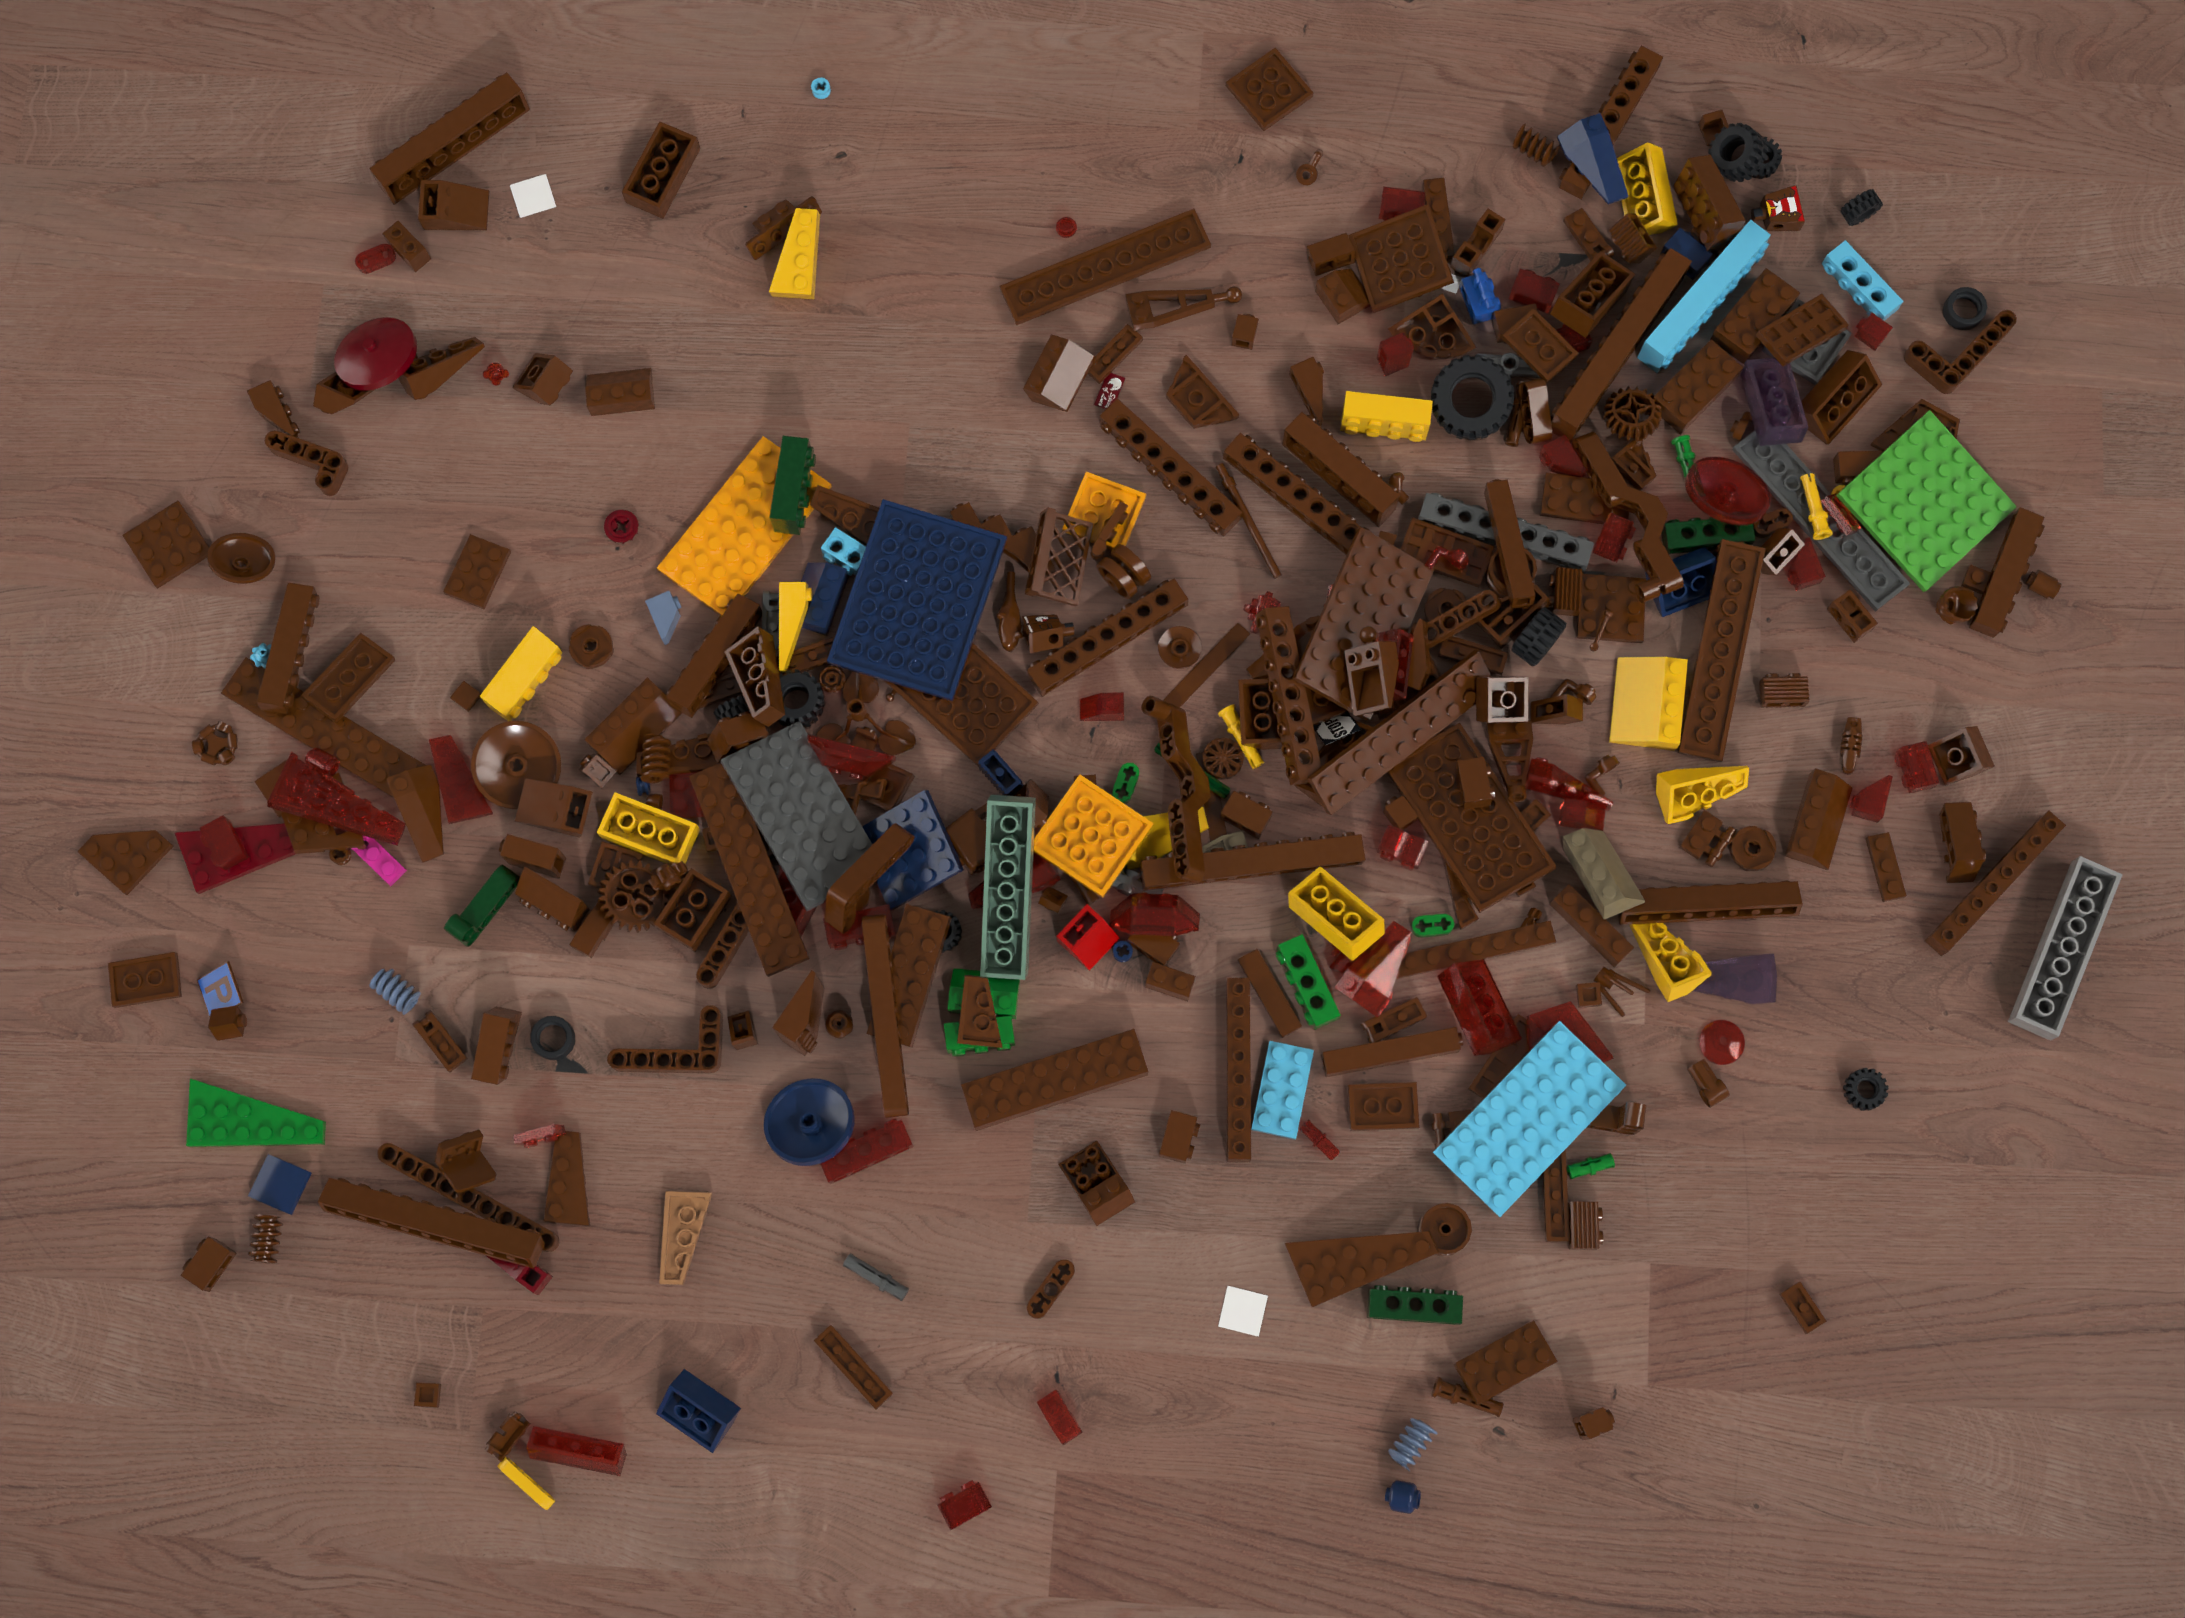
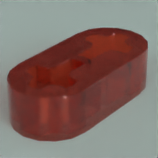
M380 244L359 253L355 258V264L360 272L365 274L372 273L391 265L396 259V253L389 244ZM384 251H387L388 253L387 258L383 257ZM367 259L368 261L367 266L363 265V260Z

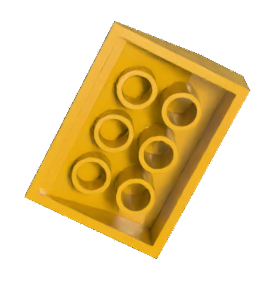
M1672 657L1617 658L1609 743L1672 751L1678 748L1681 739L1688 659Z

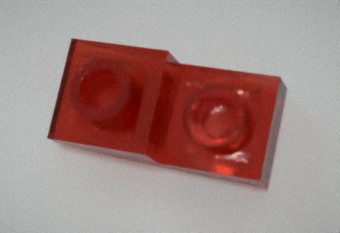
M1054 1390L1037 1401L1039 1408L1062 1445L1083 1433L1059 1391Z

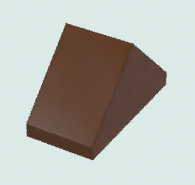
M749 1011L727 1017L731 1043L736 1050L758 1044Z

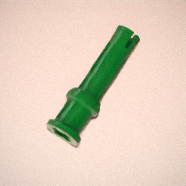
M1683 435L1671 440V444L1675 446L1677 453L1676 461L1678 464H1681L1690 500L1695 502L1702 500L1704 495L1694 464L1696 455L1692 452L1690 446V435ZM1690 472H1691L1692 479H1693V482H1694V487H1693L1692 480H1691V477H1690Z

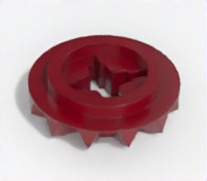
M616 510L607 516L604 522V531L613 542L624 544L629 540H633V537L638 534L639 523L632 512ZM616 521L623 525L627 524L625 526L627 531L626 533L622 530L616 531L618 529V524Z

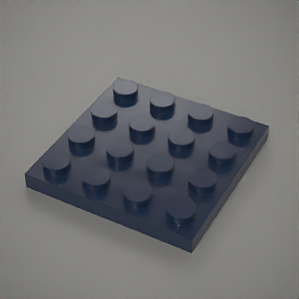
M923 790L862 826L872 844L895 823L915 837L908 850L876 881L889 910L897 909L964 870L929 790Z

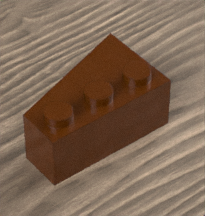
M1533 583L1535 591L1533 605L1511 608L1509 597L1506 596L1501 598V606L1496 612L1476 622L1501 649L1528 625L1540 609L1550 606L1549 598L1535 583ZM1494 601L1490 602L1486 607L1491 606ZM1475 610L1470 611L1471 617L1474 615Z
M1971 802L1944 803L1939 816L1942 842H1946L1948 855H1944V863L1949 862L1950 873L1946 876L1947 883L1974 882L1982 863L1986 861V851L1981 847V830L1977 829L1976 825L1977 812L1973 810Z

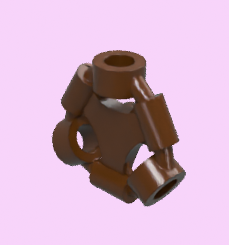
M218 721L215 725L211 726L209 724L198 732L199 736L196 740L192 741L194 754L201 757L203 762L211 765H228L235 759V749L238 748L237 735L233 733L232 726ZM215 730L227 734V737L221 738L216 736ZM203 740H207L208 742L207 752H205ZM225 748H228V749H229V750H226V751L222 752V753L217 757V754H218L219 752L223 751Z

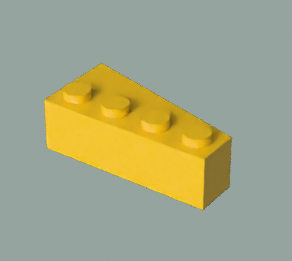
M795 209L769 290L772 297L814 299L820 225L818 210Z

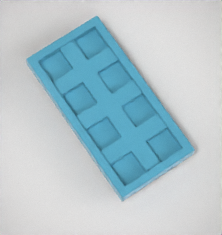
M1269 1041L1251 1130L1296 1140L1314 1050Z

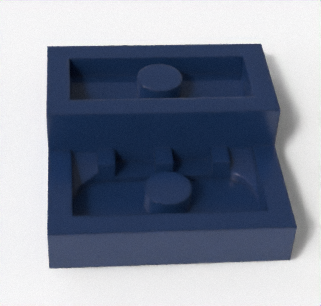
M268 1154L248 1196L292 1215L312 1173Z

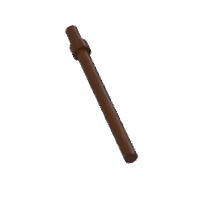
M1223 463L1217 465L1216 469L1222 479L1221 483L1225 491L1229 492L1236 507L1242 511V519L1273 578L1280 577L1282 574L1237 491V484L1234 478L1230 477Z

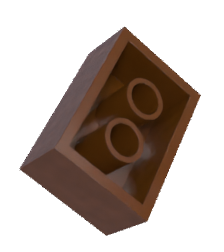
M691 868L654 925L658 930L696 952L732 895L725 888Z

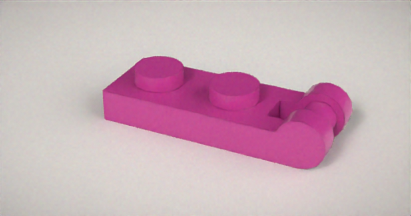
M361 828L360 831L363 839L369 845L364 850H358V848L351 849L383 880L392 886L407 870L365 829Z

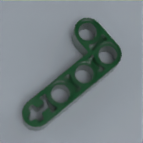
M500 865L462 914L459 916L455 913L448 919L444 930L466 947L471 946L517 888L520 876L505 865Z

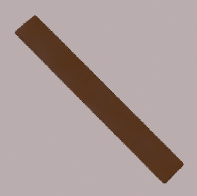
M1237 623L1166 696L1164 701L1181 707L1239 647L1250 633Z
M1203 752L1196 753L1197 762L1206 771L1202 762ZM1210 753L1206 754L1207 757L1214 756ZM1214 761L1207 762V765L1211 766L1214 763ZM1210 790L1211 798L1204 804L1211 842L1223 835H1227L1225 821L1220 819L1223 810L1221 797Z

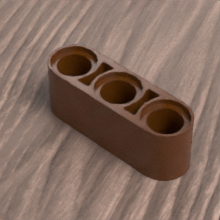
M1541 378L1521 382L1518 391L1525 440L1528 444L1549 441L1552 438L1553 432L1547 385Z

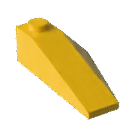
M779 582V671L782 673H786L808 610V601H812V588H808L806 582Z
M1749 767L1689 768L1657 773L1656 795L1665 822L1671 824L1688 820L1694 816L1693 813L1702 808L1706 810L1712 807L1711 803L1720 798L1726 799L1747 788Z
M1663 923L1630 925L1653 978L1667 1002L1688 995L1711 976L1712 973L1701 955L1684 945V941L1667 930V926Z

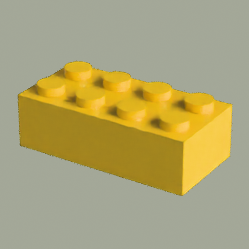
M1346 391L1340 431H1345V433L1350 435L1363 433L1370 437L1381 435L1395 440L1408 438L1413 442L1426 441L1431 422L1433 401Z
M614 792L597 834L601 839L663 863L673 862L674 864L677 862L678 864L683 861L686 864L700 829L696 823Z
M1321 866L1288 893L1289 908L1352 961L1385 934L1384 919Z

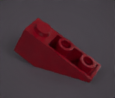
M487 1256L512 1278L537 1295H540L553 1277L537 1264L533 1269Z

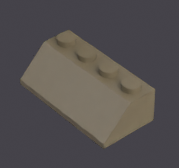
M1582 828L1563 836V851L1604 920L1645 903L1643 896L1604 831Z

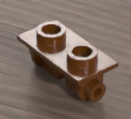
M516 1411L512 1414L509 1413L500 1425V1428L505 1432L502 1435L496 1431L486 1443L487 1447L485 1450L502 1462L505 1456L511 1452L512 1447L519 1438L525 1434L531 1423L521 1413Z

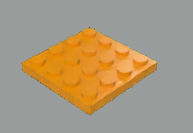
M1079 774L1035 836L1034 852L1103 898L1152 829L1154 823Z

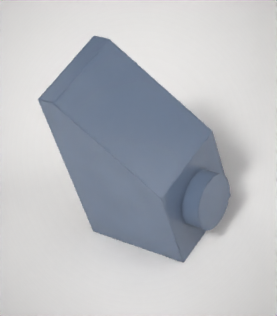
M670 591L645 600L664 645L669 644L681 617L678 609L682 608L677 596L672 597Z

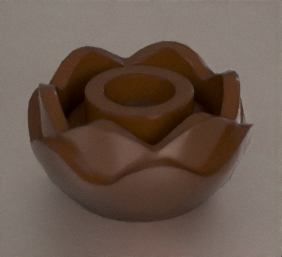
M829 666L820 671L818 682L824 691L835 693L840 691L845 685V674L838 667Z
M843 1010L833 1011L826 1018V1031L835 1038H844L853 1030L851 1015Z

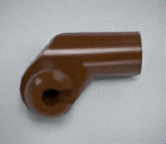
M1396 472L1390 476L1389 484L1396 487L1399 492L1398 494H1400L1398 501L1403 505L1410 497L1402 490V482L1405 480L1404 475L1401 472Z

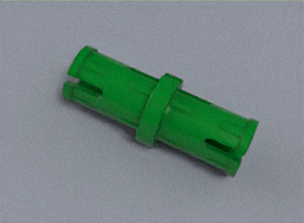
M1611 1153L1596 1158L1588 1157L1585 1158V1161L1567 1165V1173L1570 1179L1588 1174L1592 1176L1596 1175L1598 1171L1614 1168L1615 1162Z

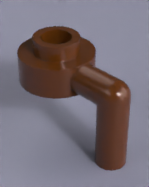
M1316 150L1309 163L1302 164L1298 168L1296 178L1302 185H1311L1316 181L1318 177L1316 166L1323 156L1322 150ZM1303 172H1310V178H1304Z
M1746 411L1743 413L1740 421H1734L1730 430L1733 433L1732 438L1740 441L1749 421L1761 426L1765 422L1768 423L1769 420Z
M1565 679L1550 696L1551 698L1564 695L1569 689L1574 692L1577 698L1582 699L1583 703L1591 705L1596 699V691L1587 683L1578 685L1570 679Z
M1609 754L1598 761L1599 765L1596 769L1585 776L1586 782L1598 799L1604 796L1605 792L1596 779L1620 764L1616 756L1610 757Z

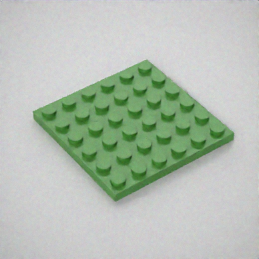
M1930 410L1836 495L1923 592L1936 583L2017 507Z

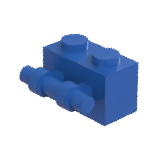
M1481 268L1474 269V275L1462 278L1459 285L1473 325L1491 320L1494 311L1501 309L1500 300L1493 293V281L1487 277L1486 272L1481 271Z

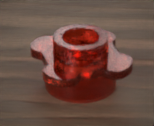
M496 362L491 363L487 370L483 371V377L492 381V384L496 386L501 384V380L509 376V371Z

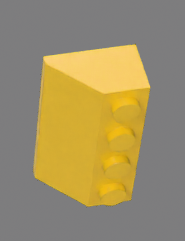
M1647 142L1618 157L1617 161L1628 193V198L1621 200L1624 216L1626 214H1636L1649 235L1660 234L1677 226L1678 223L1662 148Z
M533 626L480 695L481 699L491 710L507 721L517 718L522 711L521 707L534 696L535 689L539 683L542 684L547 679L548 671L551 667L559 663L562 651Z

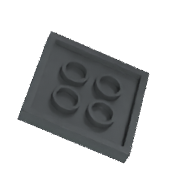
M1797 299L1789 312L1805 303ZM1848 330L1839 333L1787 364L1786 367L1816 385L1852 333ZM1764 346L1762 351L1776 360V358Z

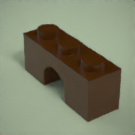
M1488 208L1477 222L1471 237L1467 242L1464 241L1453 256L1450 268L1464 277H1469L1503 230L1506 219Z

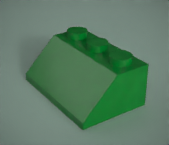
M953 969L948 1000L949 1013L960 1014L965 975L980 976L981 971ZM988 977L996 1017L1012 1016V1019H1016L1020 980Z

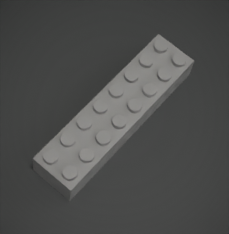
M2082 856L2071 862L2009 1017V1023L2050 1041L2059 1037L2123 874Z

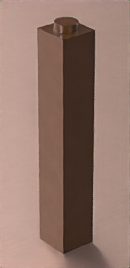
M1495 479L1486 483L1484 495L1511 608L1531 606L1534 603L1535 591L1508 479Z
M1453 1027L1322 1052L1321 1057L1325 1077L1458 1053L1461 1050V1046H1463V1038L1461 1032L1457 1033V1028Z

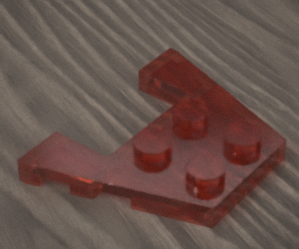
M1571 1001L1527 1016L1529 1051L1560 1021L1602 1062L1614 1059Z

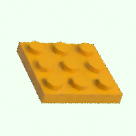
M1086 472L1068 516L1093 523L1090 542L1095 543L1119 503H1125L1128 505L1126 513L1129 515L1123 525H1117L1115 538L1111 543L1107 541L1106 546L1110 550L1117 544L1126 546L1146 499V493ZM1065 523L1063 525L1062 532L1068 529ZM1077 525L1073 528L1079 538L1085 536L1086 527Z

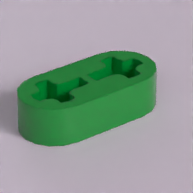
M1134 763L1122 765L1115 781L1112 796L1124 804L1131 800L1138 782L1139 768ZM1130 768L1133 769L1135 776H1130L1127 782L1125 781L1126 773L1124 771H1129ZM1123 785L1127 786L1126 794L1128 796H1123V798L1120 799L1119 794L1116 792H1120L1122 790Z
M1448 914L1418 916L1411 924L1412 933L1421 938L1445 936L1451 933L1454 928V920ZM1445 919V923L1450 925L1447 926L1446 930H1443L1441 926L1435 927L1434 924H1440L1441 920ZM1419 921H1422L1423 925H1431V927L1425 928L1424 932H1421L1415 926L1419 924Z

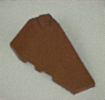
M476 337L452 343L445 350L431 349L429 350L430 354L418 357L416 354L410 367L398 379L406 393L414 400L424 399L428 394L436 391L485 347L484 343Z

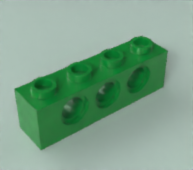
M1303 934L1279 944L1277 947L1278 952L1275 953L1280 965L1284 964L1287 969L1285 976L1290 985L1293 984L1297 991L1294 995L1298 1004H1303L1306 1010L1304 1017L1309 1026L1313 1025L1314 1030L1338 1020L1341 1016ZM1293 958H1300L1303 961V966L1299 968L1294 967L1291 960ZM1303 978H1309L1313 986L1305 988L1301 985L1300 981ZM1313 998L1320 999L1322 1007L1313 1008L1310 1000Z

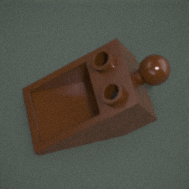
M1371 626L1362 628L1359 633V638L1365 645L1344 650L1354 716L1392 707L1399 665L1396 642H1374L1377 638V632Z

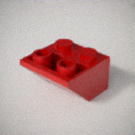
M1088 904L1056 936L1057 942L1089 971L1120 940L1119 936L1107 922Z

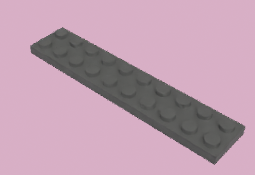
M1767 422L1733 447L1734 453L1779 504L1792 513L1794 521L1875 612L1910 585L1909 581L1816 477L1815 481L1822 508L1828 513L1827 522L1833 534L1825 539H1813L1812 523L1808 521L1810 511L1800 479L1805 474H1808V477H1810L1809 474L1812 472Z

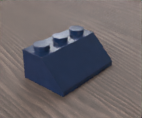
M1705 547L1672 559L1683 578L1684 585L1681 589L1665 595L1661 593L1659 597L1653 599L1662 617L1709 600L1717 561L1716 557ZM1645 572L1646 580H1649L1650 578L1648 577L1647 573Z
M827 562L807 563L801 582H806L808 588H812V601H808V610L802 628L828 636L849 578L846 568Z
M684 1369L670 1384L656 1414L713 1453L733 1425L741 1408Z

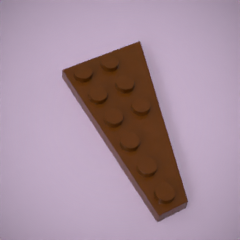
M1430 1231L1285 1243L1311 1307L1320 1305L1439 1253Z

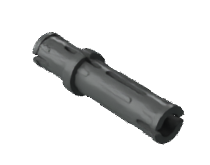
M851 1253L843 1263V1267L850 1269L878 1286L880 1291H886L900 1301H903L909 1291L908 1287L892 1279L893 1276L890 1274L885 1275Z

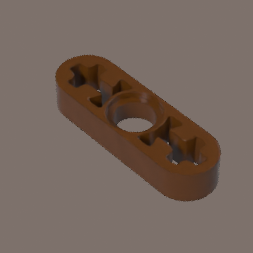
M1065 1259L1058 1261L1027 1304V1312L1032 1318L1041 1319L1050 1310L1074 1276L1075 1268L1072 1262ZM1067 1264L1070 1266L1068 1270L1071 1273L1062 1276L1060 1280L1064 1281V1284L1061 1286L1051 1276L1055 1274L1058 1277L1060 1274L1059 1266L1064 1267ZM1047 1283H1055L1057 1285L1058 1291L1055 1295L1048 1296L1045 1294L1044 1287ZM1039 1293L1044 1298L1051 1300L1049 1304L1046 1302L1042 1304V1313H1032L1033 1308L1031 1305L1033 1303L1038 1304L1041 1298L1037 1297Z

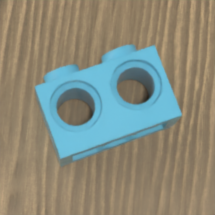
M835 527L821 547L822 554L824 555L823 558L830 564L836 563L846 568L848 575H857L866 546ZM835 545L842 546V549L838 552L831 550ZM854 556L860 558V560L857 563L849 562V560Z

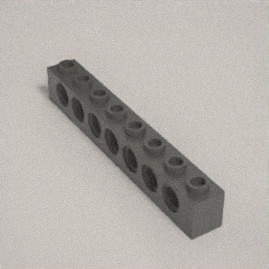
M1426 493L1419 520L1497 547L1489 512L1483 507L1466 505L1458 499L1449 500L1443 498L1438 493ZM1444 509L1448 512V515H1440L1438 510ZM1465 515L1469 518V521L1463 522L1459 519V516ZM1517 518L1521 537L1522 534H1528L1532 538L1529 541L1522 538L1524 548L1531 552L1535 559L1569 569H1582V573L1585 572L1594 542L1583 536L1574 537L1563 530H1550L1545 525H1533L1527 523L1522 518ZM1480 522H1487L1489 523L1490 527L1483 528L1480 525ZM1549 540L1553 546L1547 547L1543 544V541ZM1569 546L1574 552L1567 553L1564 547Z

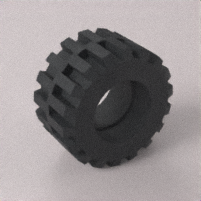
M1729 124V128L1723 127L1720 134H1715L1714 137L1716 139L1714 141L1711 140L1710 145L1712 148L1708 150V154L1712 156L1721 175L1733 182L1736 180L1743 182L1744 178L1750 180L1753 174L1756 176L1759 173V168L1763 169L1765 166L1763 161L1768 158L1765 154L1768 152V147L1765 145L1766 141L1747 124ZM1745 144L1743 154L1738 159L1731 161L1735 149Z
M1544 607L1528 623L1514 642L1511 651L1533 667L1551 649L1565 630L1567 623Z
M795 669V673H791L790 670L786 671L787 675L785 676L779 674L783 702L785 697L794 690H802L809 695L807 703L799 709H790L784 706L785 715L778 720L779 723L783 726L786 724L787 727L798 721L802 725H806V727L811 726V721L816 723L818 721L817 716H821L823 713L822 707H825L824 694L816 678L813 675L810 676L806 671L801 673L797 669Z

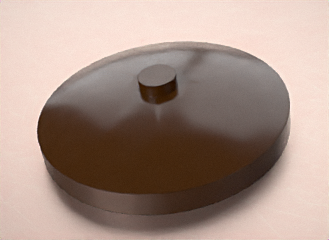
M508 721L492 727L479 739L471 758V772L477 788L485 798L500 807L518 809L525 779L558 783L561 773V757L556 743L542 728L524 721Z

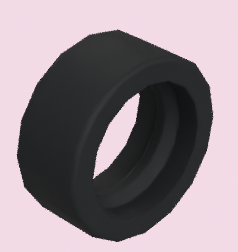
M1960 287L1954 290L1945 301L1943 316L1953 328L1970 330L1976 327L1986 315L1987 301L1977 289ZM1964 298L1974 303L1977 308L1976 316L1972 319L1958 316L1953 309L1955 300Z
M546 1016L533 1026L530 1033V1042L533 1049L541 1057L548 1060H559L566 1057L573 1050L575 1032L573 1027L563 1018ZM550 1025L560 1026L566 1033L565 1044L556 1051H548L540 1043L541 1032Z

